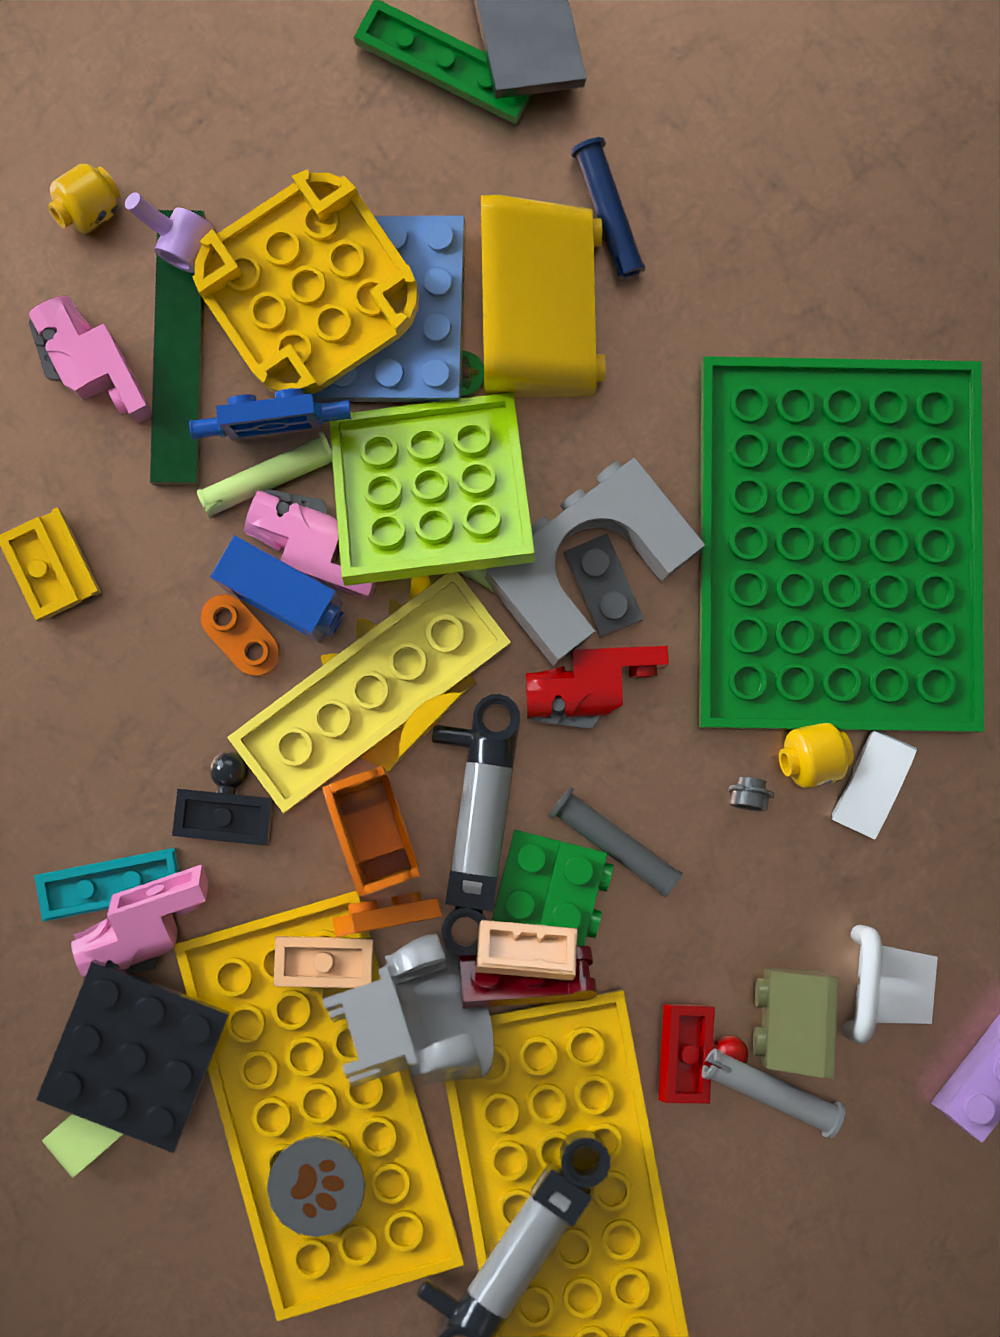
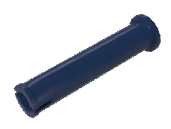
M603 137L591 138L575 145L570 153L573 158L578 159L597 217L602 220V231L617 272V278L619 280L628 279L645 271L646 267L642 262L603 150L606 145L605 139Z

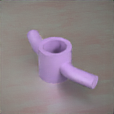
M130 194L125 201V207L144 224L161 235L154 247V252L169 264L183 271L195 273V260L202 246L200 240L212 228L216 233V228L206 219L184 208H175L171 217L168 218L140 194Z

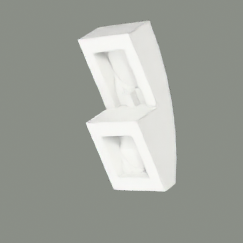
M872 730L852 767L853 774L832 812V820L872 839H876L906 778L917 751L916 747L884 732Z

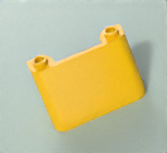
M481 195L485 395L513 392L514 398L595 396L597 382H605L606 372L605 354H596L594 247L602 246L601 218H593L592 209L505 195Z

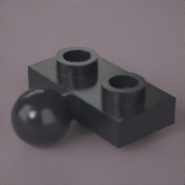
M222 752L210 764V776L217 785V792L177 789L172 836L269 846L274 800L265 797L235 795L236 787L240 786L246 779L248 772L247 764L236 752Z

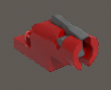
M668 645L573 649L571 653L572 671H565V666L536 673H526L527 718L538 723L592 729L600 716H607L623 705L622 670H629L630 678L657 677V669H665L669 665Z

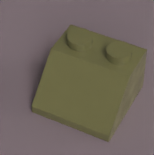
M764 968V979L757 978L755 986V1005L762 1008V1027L754 1028L753 1054L754 1056H760V1063L765 1068L834 1079L838 978L815 970Z

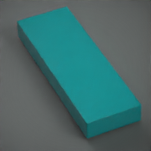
M177 848L34 875L42 922L109 909L113 894L181 872Z

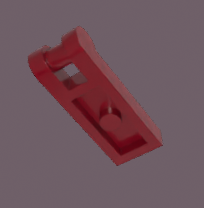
M577 945L576 975L574 980L558 982V979L476 972L477 955L459 956L458 967L462 1009L592 999L597 996L596 981L590 977L589 966L593 964L591 947Z

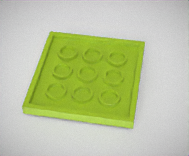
M513 392L351 412L352 419L329 421L341 575L344 586L535 562Z

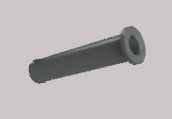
M569 786L548 816L552 819L554 816H557L659 891L663 897L667 896L676 886L683 873L673 868L572 793L574 788Z

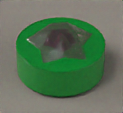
M462 350L461 398H469L476 395L484 384V365L481 359L474 353Z

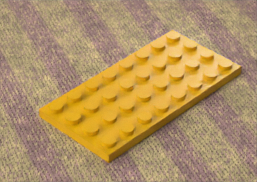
M357 891L176 943L174 947L187 995L230 1012L209 1065L208 1073L277 1321L464 1265L463 1254L410 1069L407 1068L352 1087L349 1079L344 1074L342 1065L357 1061L359 1058L347 1019L333 1023L324 1007L322 999L354 988L274 986L275 937H336L332 918L349 914L348 905L362 902ZM370 931L340 937L372 938ZM373 944L372 982L381 980L379 973L381 967ZM313 1135L333 1137L350 1147L362 1166L366 1182L362 1204L352 1221L336 1233L319 1237L297 1234L283 1225L270 1206L267 1191L270 1169L282 1150L297 1140Z
M623 989L599 993L596 997L584 1001L546 1003L489 1014L494 1042L491 1070L484 1078L445 1081L479 1271L531 1195L532 1186L549 1161L561 1168L560 1147L563 1140L570 1133L578 1130H589L598 1134L604 1141L610 1156V1169L607 1177L600 1184L589 1187L592 1194L591 1201L573 1227L569 1225L495 1337H689ZM581 1147L573 1153L571 1163L576 1168L589 1169L596 1163L598 1153L590 1147Z

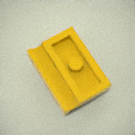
M58 507L42 517L38 516L0 534L2 551L35 620L38 622L57 615L92 595L96 596L101 593L63 511Z

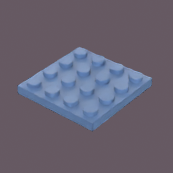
M374 216L405 263L410 266L419 290V310L412 326L398 340L322 391L312 395L316 402L346 401L347 399H349V402H438L460 400L462 384L464 216Z

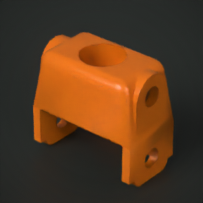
M382 766L322 787L359 897L421 876L418 859L397 796L385 767Z

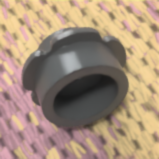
M739 777L738 784L730 785L728 788V792L731 793L730 806L749 811H767L769 798H774V793L766 789L767 782L765 780L752 777Z

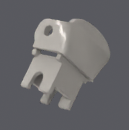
M437 933L422 936L403 946L394 954L385 956L387 965L379 969L381 980L322 999L324 1007L333 1023L347 1019L359 1058L357 1061L342 1065L344 1074L349 1079L352 1087L407 1068L411 1069L413 1077L423 1076L426 1085L433 1082L484 1078L491 1070L494 1042L488 1008L462 1009L458 967L460 955L453 953L446 946H442Z

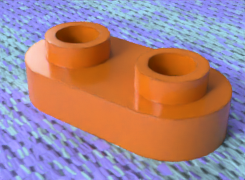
M222 594L212 597L205 603L201 611V625L204 631L239 670L249 676L262 677L268 675L277 667L281 656L278 642L239 599L232 595ZM224 609L230 610L232 613L230 623L225 626L218 625L216 622L218 612ZM252 644H260L263 647V655L258 660H250L247 656V650Z

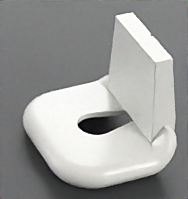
M864 925L853 927L851 938L860 945L858 968L860 984L857 985L854 1020L847 1021L842 1027L844 1037L856 1044H865L872 1038L876 1023L932 1024L938 957L883 946L880 935L874 928Z

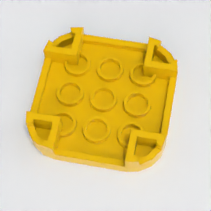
M306 169L291 176L294 183L216 234L212 228L200 240L202 246L195 260V275L192 276L199 294L252 373L273 393L291 388L303 389L304 394H315L322 391L398 340L412 326L419 310V290L409 264L405 263L360 197L357 188L344 175L341 178L328 172L310 173L309 169Z

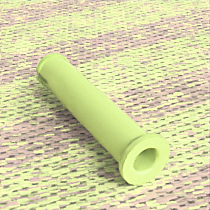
M323 430L319 432L320 437L204 489L197 490L199 500L202 506L206 508L207 516L211 518L221 511L253 498L259 490H271L331 462L333 464L332 449Z

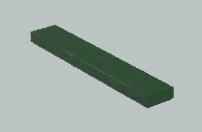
M174 210L158 211L170 218ZM189 210L206 219L204 211ZM157 233V242H158V240H159V238H160V236H161V235L158 234V233ZM157 254L150 483L152 485L199 486L200 438L192 440L189 420L201 419L204 299L199 294L192 276L195 273L183 271L169 264Z

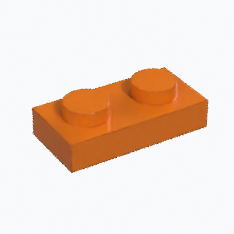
M419 892L391 897L392 906L378 909L376 900L348 905L349 914L332 918L335 936H346L442 917L439 899L433 898L421 901Z

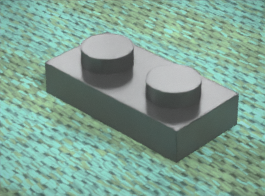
M608 534L564 551V556L599 638L643 621L644 617Z

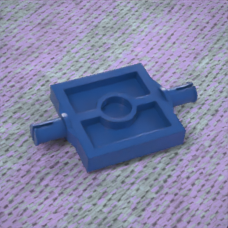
M291 388L276 391L275 398L257 401L256 395L251 394L229 397L227 405L216 406L217 417L189 420V428L192 440L220 436L221 438L228 436L230 440L320 429L324 422L350 420L352 416L349 399L321 404V401H315L312 393L304 394L303 389Z

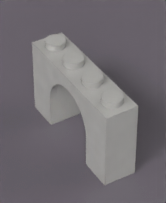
M635 457L623 466L619 461L612 463L597 476L596 479L600 482L599 485L587 494L582 488L577 490L560 505L564 511L556 518L549 521L544 516L531 526L535 562L493 567L486 571L484 578L494 593L553 667L572 653L573 649H577L586 642L595 632L594 628L566 595L557 578L555 568L556 553L559 546L568 537L587 529H605L619 534L634 547L661 582L696 556L705 546Z

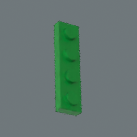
M381 0L372 1L354 35L355 45L514 124H517L532 94L495 99L485 52Z

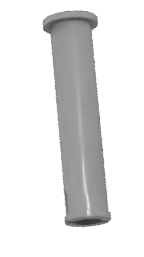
M715 1048L706 1057L705 1061L713 1065L711 1067L703 1065V1078L715 1081L822 1130V1135L828 1139L833 1138L840 1130L845 1118V1104L839 1101L833 1104L725 1055Z

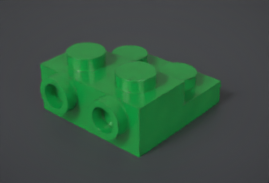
M514 829L491 921L577 929V945L584 946L586 937L596 938L602 911L594 909L598 890L604 892L608 890L613 864L605 862L606 852Z

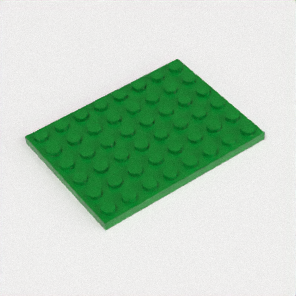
M703 356L701 361L700 539L705 546L700 550L699 728L794 730L810 725L830 723L838 730L984 732L982 361Z

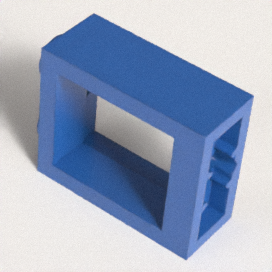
M235 535L210 576L225 591L318 643L322 642L325 635L332 638L345 616V613L341 611L343 602L336 591Z

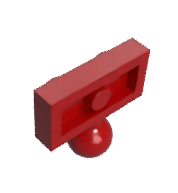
M663 1004L659 1101L664 1103L710 1104L711 1080L702 1077L703 1065L711 1067L712 1064L705 1060L714 1048L747 1064L749 1057L748 1048L739 1037L725 1035L718 1038L713 1044L714 1006Z

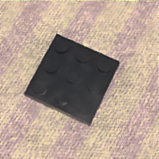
M93 960L36 1100L174 1153L230 1012L98 960Z

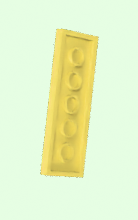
M458 572L447 573L227 738L283 813H287L403 726L413 711L422 703L435 696L447 693L511 645V641Z

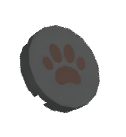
M313 1135L297 1140L282 1150L270 1169L267 1191L270 1206L283 1225L297 1234L319 1237L336 1233L352 1221L362 1204L366 1182L362 1166L350 1147L333 1137Z

